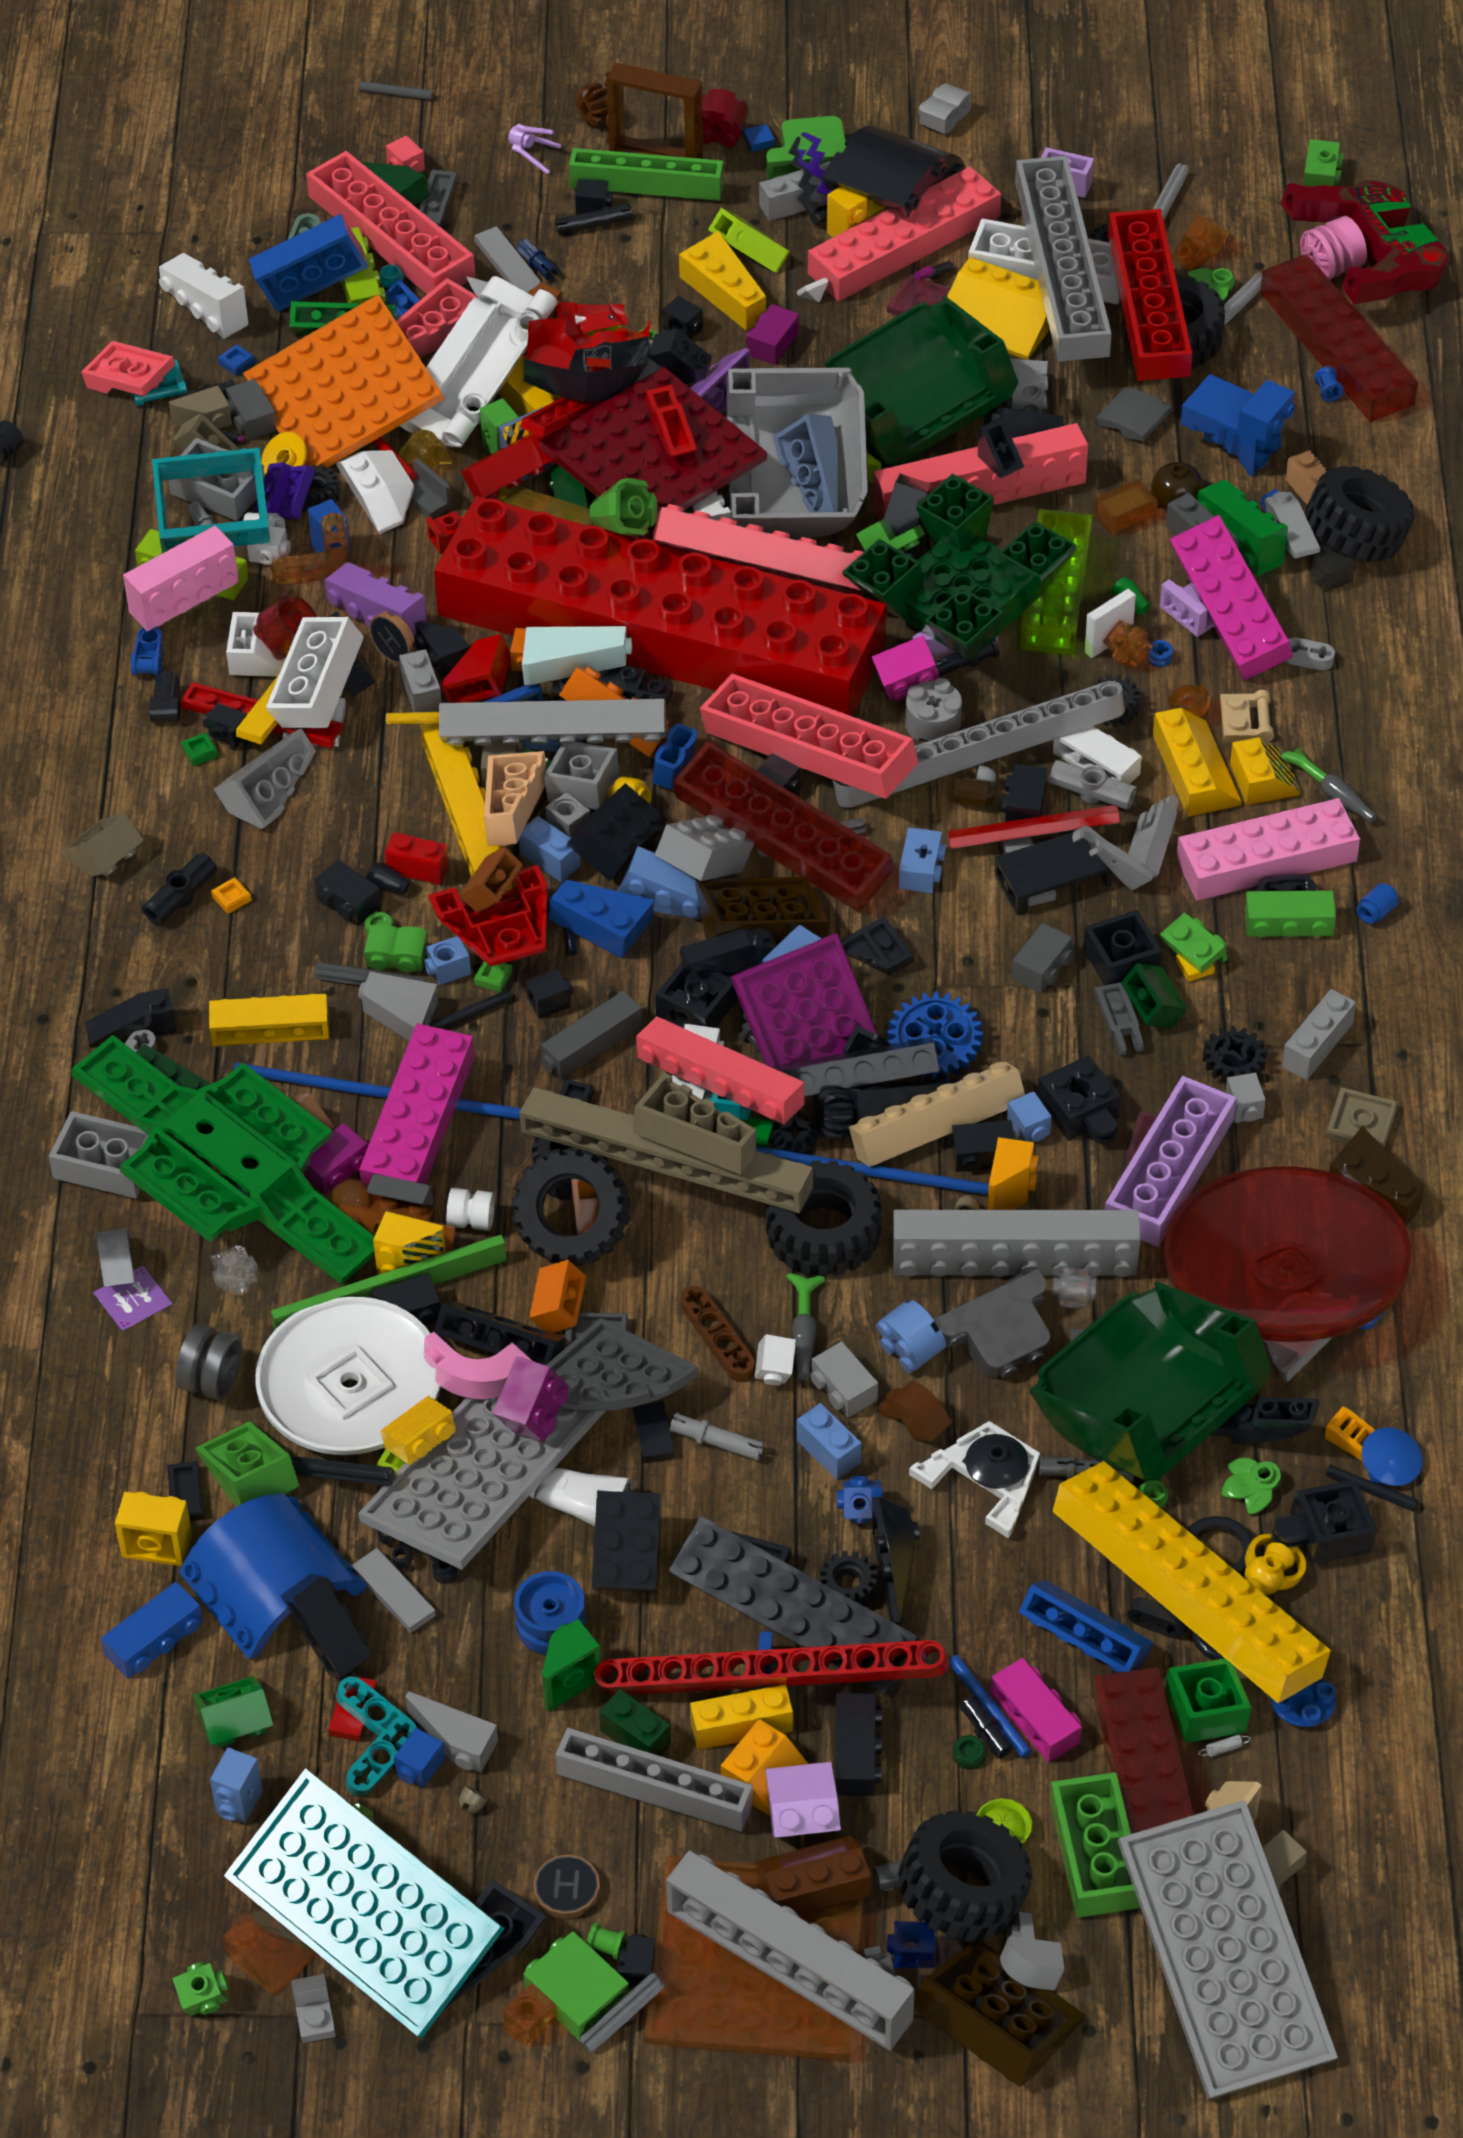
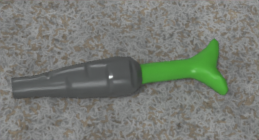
M1301 748L1295 749L1294 752L1287 751L1282 754L1281 759L1299 766L1317 780L1321 785L1322 792L1330 799L1339 798L1343 807L1363 817L1369 823H1373L1376 820L1377 814L1362 801L1343 779L1334 774L1327 775L1305 756Z
M789 1273L786 1277L799 1293L798 1316L794 1318L792 1326L793 1339L796 1340L795 1356L798 1366V1378L800 1380H807L810 1377V1364L816 1336V1321L810 1316L811 1292L823 1284L825 1278L823 1276H815L807 1279L800 1275Z

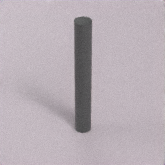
M360 81L359 91L425 100H433L434 91L365 81Z

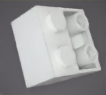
M233 612L226 650L229 675L277 677L288 654L290 632L261 613Z

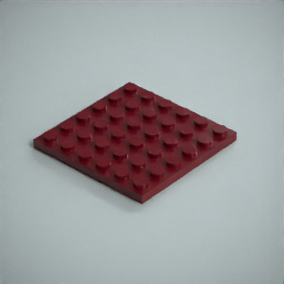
M664 366L569 422L566 426L539 440L540 449L597 498L621 479L632 478L646 481L649 486L646 489L649 493H654L657 498V515L662 507L666 508L668 504L677 505L686 510L767 460V451ZM671 384L678 403L682 404L697 448V452L670 458L663 446L645 403L646 390ZM655 524L647 528L648 532L655 528Z

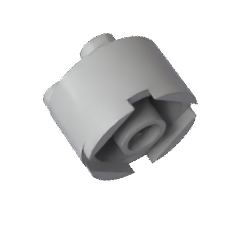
M939 678L935 681H926L908 689L905 724L911 737L916 740L921 738L928 742L959 730L961 727L962 698L957 689L951 686L947 679Z

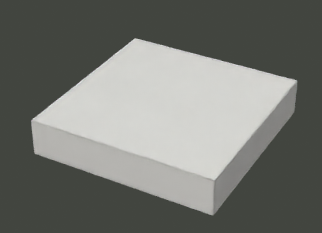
M1130 589L1123 591L1087 614L1085 653L1091 658L1133 633L1136 594Z

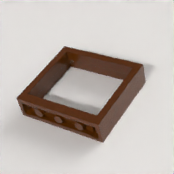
M615 62L611 71L606 73L607 79L604 83V86L607 87L605 106L608 107L606 126H609L606 143H609L610 151L704 159L702 81ZM623 86L684 99L685 149L625 136Z

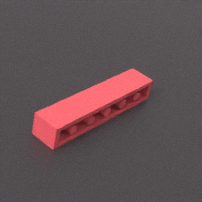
M656 1017L636 1036L638 1059L760 1113L767 1118L785 1124L804 1105L803 1081L662 1018Z

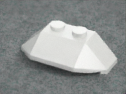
M392 450L362 451L336 463L337 468L379 535L404 523L405 513L409 507L415 487Z

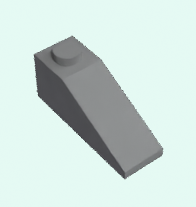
M1277 492L1273 496L1265 498L1266 513L1270 512L1274 515V522L1277 524L1283 522L1288 526L1286 549L1294 559L1319 553V544L1299 501L1291 492Z
M408 1691L405 1696L407 1713L425 1733L443 1742L445 1755L457 1766L464 1770L473 1769L482 1773L498 1743L497 1725Z

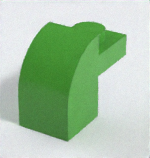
M885 518L856 535L865 551L878 539H881L904 553L902 547L907 551L920 544L918 538L925 534L921 526L918 525L896 537Z

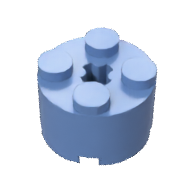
M909 1300L904 1301L876 1324L877 1330L883 1337L879 1340L881 1347L888 1355L895 1353L900 1358L899 1363L908 1374L919 1369L946 1348V1341L941 1330L935 1333L931 1325L935 1322L934 1319L914 1300L910 1302Z

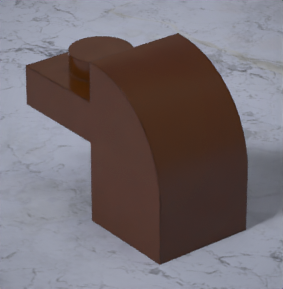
M915 1381L908 1382L903 1388L891 1390L886 1395V1399L877 1406L883 1417L902 1419L911 1437L917 1440L932 1442L952 1423L935 1395Z

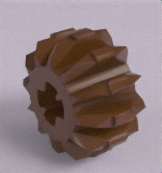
M589 83L575 94L577 100L575 105L578 107V113L581 114L582 120L586 121L589 127L606 124L608 107L605 106L607 89L603 88L601 83Z

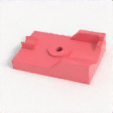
M111 341L81 373L87 389L107 394L112 388L145 396L152 388L158 389L160 382L164 383L163 377L175 366L173 356Z

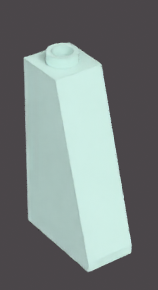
M626 626L526 627L522 660L524 685H533L571 677L576 667L586 669L587 666H590L596 671L626 666L627 654H632V638H627Z

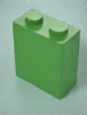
M574 1931L565 1938H558L551 1945L549 1952L541 1959L537 1958L530 1962L523 1973L525 1990L579 2041L583 2033L629 1993V1983Z

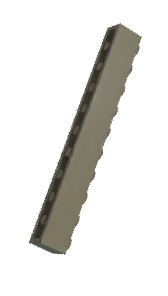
M534 1087L519 1112L522 1133L584 1151L587 1150L594 1154L797 1213L801 1212L813 1189V1167L803 1163L789 1161L772 1154L756 1151L755 1158L740 1175L634 1134L633 1114L622 1113L605 1106H598L577 1098L556 1094L549 1090Z

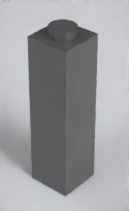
M624 991L620 992L542 1043L541 1063L546 1071L549 1073L553 1072L562 1080L643 1026L642 1008Z

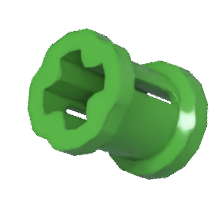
M594 1922L588 1934L586 1944L593 1950L612 1955L614 1960L619 1961L620 1949L626 1947L628 1933L624 1930L616 1932L601 1927L600 1923Z

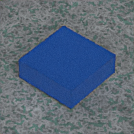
M767 124L743 129V137L751 152L775 146V138Z
M236 344L218 357V364L235 376H238L255 364V356Z

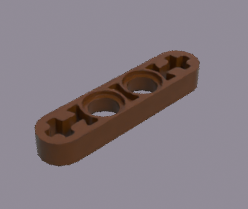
M699 1286L687 1287L681 1294V1308L686 1317L732 1380L736 1382L750 1380L755 1374V1360L707 1291ZM694 1299L695 1301H700L701 1311H699L698 1306L695 1302H689V1300ZM713 1318L718 1321V1324L715 1327L707 1328L702 1325V1322L705 1319ZM722 1340H729L734 1345L730 1349L725 1350L719 1348L717 1344ZM737 1356V1361L739 1362V1364H740L742 1367H743V1366H746V1369H742L741 1367H736V1361H735V1358H734V1357Z

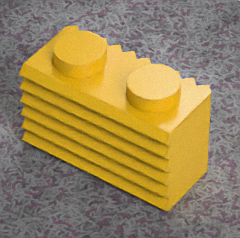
M428 1395L380 1431L385 1449L407 1464L412 1465L414 1461L417 1462L418 1458L426 1456L433 1447L436 1448L437 1444H441L442 1441L449 1439L452 1434H455L456 1427L451 1410L441 1403L439 1404L438 1401H435L434 1398Z

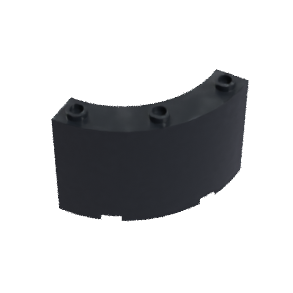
M868 125L854 132L845 141V146L847 147L842 153L837 152L834 155L822 178L827 189L834 191L839 185L898 206L901 208L903 216L909 218L912 210H916L920 198L931 185L965 169L966 166L963 160L955 154L891 131Z

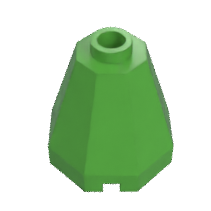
M632 478L621 479L596 498L590 505V518L596 526L624 535L644 536L649 531L647 528L657 522V498L654 493H649L646 487H649L646 481Z

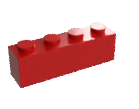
M529 433L463 469L461 473L474 498L479 496L493 499L500 495L499 489L506 485L508 489L513 488L523 482L521 477L529 473L532 477L544 471L543 465L551 461L553 465L556 464L551 457L540 449L539 440L542 437Z

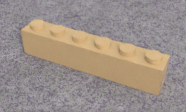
M1007 1062L994 1063L988 1070L964 1076L963 1080L954 1084L941 1085L937 1088V1091L927 1095H917L910 1102L901 1106H890L885 1109L884 1113L861 1118L857 1124L849 1127L857 1159L871 1167L952 1133V1125L977 1123L1008 1109V1102L1025 1095L1019 1070Z

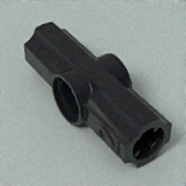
M202 852L192 858L181 870L171 871L166 876V884L142 906V913L153 924H162L177 908L186 907L192 903L193 893L217 871L216 864L211 860L210 856Z

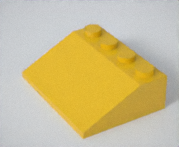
M969 257L958 272L947 297L1004 340L1009 354L1028 360L1050 330L1038 280Z

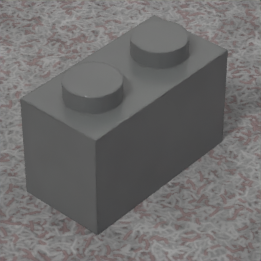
M256 379L226 388L227 402L230 405L231 415L234 416L235 426L238 432L242 431L248 441L277 431L274 425L276 424L275 411Z
M1042 923L1012 960L1011 979L1042 993L1048 984L1052 985L1055 982L1062 966H1067L1070 963L1074 953L1071 950L1072 937Z

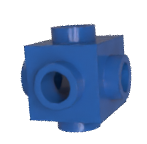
M852 1476L850 1481H843V1490H837V1509H843L844 1519H850L852 1523L869 1522V1518H872V1497L882 1498L881 1481H869V1477ZM857 1498L863 1499L862 1501H856Z

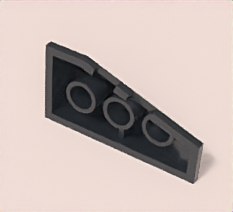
M961 1080L917 1081V1085H914L913 1082L896 1081L890 1083V1088H886V1085L868 1084L841 1090H846L852 1097L853 1114L855 1116L853 1118V1125H855L861 1118L884 1113L885 1109L890 1106H901L910 1102L917 1095L930 1094L937 1091V1088L941 1085L954 1084Z
M872 1497V1536L889 1619L891 1622L902 1627L915 1553V1541L920 1540L919 1526L917 1521L912 1522L909 1509L881 1497Z
M494 1879L490 1880L474 1904L505 1929L445 2009L526 1947L547 1917Z

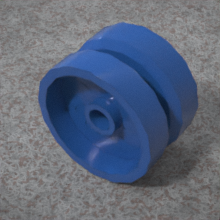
M543 1571L531 1575L520 1584L514 1598L516 1631L521 1642L530 1650L546 1655L551 1634L563 1624H569L579 1619L586 1628L584 1593L579 1583L571 1576L558 1571Z

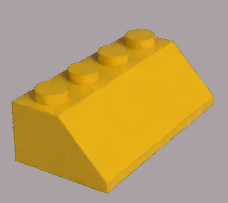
M1183 708L1155 713L1153 737L1187 817L1241 806L1242 802L1207 721Z

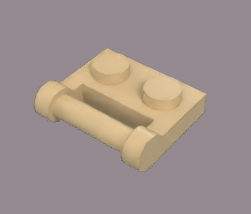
M1258 690L1254 694H1220L1223 743H1232L1257 737L1267 742L1273 740L1274 731L1270 726L1268 708L1271 700L1268 691ZM1249 707H1257L1258 729H1251Z

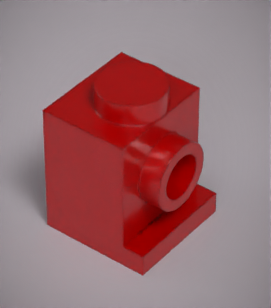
M453 511L434 520L431 517L426 518L428 539L439 554L444 553L464 515L459 517L456 511Z

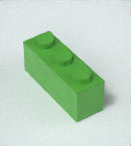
M1246 891L1244 912L1247 937L1333 936L1336 919L1333 891Z

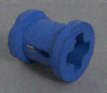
M1330 366L1320 368L1314 374V381L1321 388L1320 395L1324 401L1328 402L1339 399L1344 393L1342 384L1336 379L1335 368Z

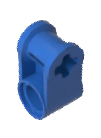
M142 627L138 631L134 651L131 655L132 676L142 673L154 674L156 677L162 673V662L165 653L162 632L158 627L148 632Z

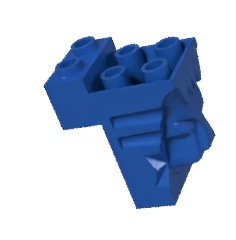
M1209 374L1182 405L1181 425L1190 428L1192 431H1202L1206 441L1222 445V450H1227L1229 454L1238 457L1240 464L1244 467L1247 474L1253 477L1260 468L1263 469L1271 454L1273 452L1277 453L1281 447L1282 438H1280L1284 421L1286 418L1290 419L1296 408V404H1294L1295 392L1267 379L1253 394Z

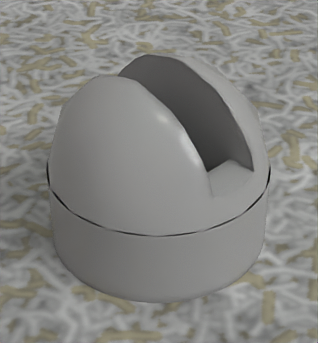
M980 765L976 779L991 781V787H993L996 783V773L993 769Z

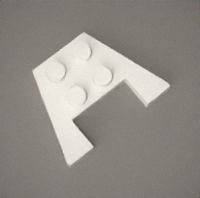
M989 1421L957 1439V1443L945 1450L939 1449L931 1454L930 1459L921 1464L917 1462L909 1468V1475L930 1489H933L951 1468L977 1483L971 1478L965 1465V1457L970 1445L980 1437L990 1434H1002L1017 1440L1025 1448L1028 1455V1468L1024 1477L1018 1483L1002 1489H993L980 1485L1001 1499L986 1516L985 1524L1009 1538L1038 1466L1040 1453ZM995 1454L993 1456L1000 1457L1001 1455Z

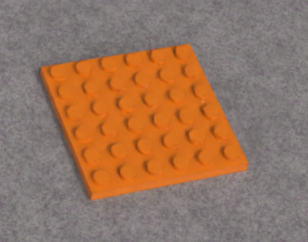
M379 294L243 373L247 381L256 379L274 409L276 424L274 425L279 434L293 432L299 435L304 440L307 448V457L304 465L310 467L316 465L318 469L321 465L325 466V468L330 467L445 399Z

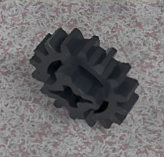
M1231 1026L1230 1032L1220 1028L1219 1036L1211 1033L1209 1041L1204 1043L1202 1061L1206 1062L1205 1070H1213L1212 1077L1214 1079L1222 1076L1223 1083L1225 1084L1227 1083V1077L1255 1072L1257 1077H1259L1260 1070L1265 1069L1267 1049H1264L1263 1040L1256 1041L1257 1033L1254 1032L1248 1035L1246 1034L1247 1028L1237 1032L1235 1026Z

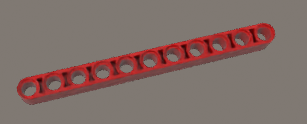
M934 1640L607 1659L597 1665L594 1676L605 1693L614 1696L619 1689L628 1695L745 1689L756 1688L757 1686L773 1687L784 1684L786 1686L933 1678L946 1673L950 1661L940 1643ZM939 1653L940 1659L938 1662L932 1665L925 1663L929 1654ZM897 1656H908L904 1665L899 1667L893 1666V1661ZM866 1657L875 1658V1662L870 1668L860 1667L861 1662ZM837 1658L843 1660L839 1669H828L832 1660ZM805 1660L811 1661L808 1670L805 1672L796 1671L800 1662ZM773 1662L779 1664L774 1673H764L768 1664ZM737 1665H746V1670L742 1675H732ZM714 1666V1672L711 1676L707 1678L700 1677L705 1667ZM682 1668V1674L679 1678L675 1680L669 1679V1674L672 1670ZM650 1670V1676L647 1680L637 1681L640 1672ZM611 1672L619 1673L615 1682L605 1683L608 1674Z

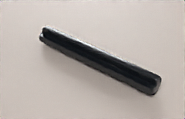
M290 1456L295 1474L299 1476L391 1486L393 1480H396L394 1469L391 1467Z

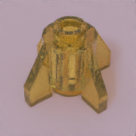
M419 430L413 433L398 453L407 464H412V461L418 458L430 469L435 466L437 460L438 464H452L451 452L429 430Z

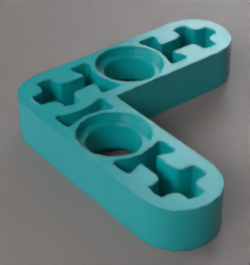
M351 1676L340 1682L336 1692L337 1702L378 1736L350 1767L345 1779L346 1789L352 1795L362 1797L368 1795L394 1767V1756L398 1752L397 1750L402 1747L417 1727L409 1717L363 1680ZM353 1688L358 1690L356 1696H351L350 1698L345 1696L347 1690L350 1691ZM368 1697L369 1700L366 1701L363 1709H360L361 1701L364 1702L365 1698ZM373 1706H379L385 1711L386 1716L379 1721L373 1720L368 1715V1709ZM405 1728L408 1731L407 1738L401 1737L394 1747L391 1742L394 1740L397 1730L401 1731ZM379 1749L385 1750L390 1755V1761L386 1764H379L374 1761L372 1753ZM368 1766L372 1771L368 1774L366 1782L356 1785L354 1783L355 1776L361 1777Z

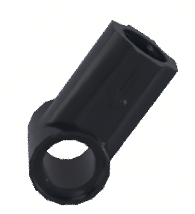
M162 671L160 675L156 676L154 697L150 698L149 704L151 722L180 721V676L172 671Z

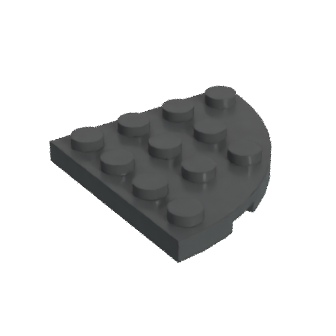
M602 1318L596 1321L546 1365L569 1385L567 1400L560 1407L576 1410L617 1411L623 1408L647 1404L678 1391L699 1376L698 1366Z

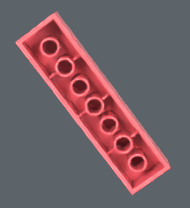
M345 151L306 173L308 196L333 217L342 214L350 228L359 227L362 237H367L369 247L390 264L397 265L404 276L426 294L431 292L446 278L460 286L469 282L466 276L476 278L473 253L349 152Z
M969 166L929 187L920 198L916 210H912L909 218L904 217L901 208L894 205L808 250V274L815 281L827 278L829 282L825 290L840 302L978 229L982 218L995 220L1001 217L1002 193Z
M1077 423L1012 438L1024 467L1003 478H999L978 457V447L874 471L873 510L878 521L884 519L899 474L931 483L928 491L932 492L953 473L993 496V505L1086 483L1088 443Z
M668 504L666 508L662 507L658 512L652 541L657 544L691 553H702L710 558L740 566L755 567L763 572L796 580H805L812 584L861 596L866 594L844 577L842 573L843 570L864 553L862 551L854 550V553L851 552L850 554L843 552L844 547L834 544H828L825 547L816 545V540L801 537L797 541L790 539L791 534L774 531V533L769 534L763 532L764 528L761 526L748 524V526L741 527L736 525V520L721 517L719 521L712 520L708 513L694 511V513L688 514L683 512V507Z
M731 674L700 707L705 731L708 734L768 756L774 753L798 767L885 799L890 796L918 764L914 740L911 737L735 674Z

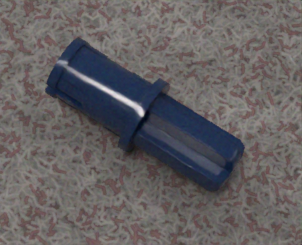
M526 238L518 241L516 249L528 261V265L531 268L537 269L546 280L553 279L554 277L548 272V269L556 275L558 268L546 258L545 252L538 250Z

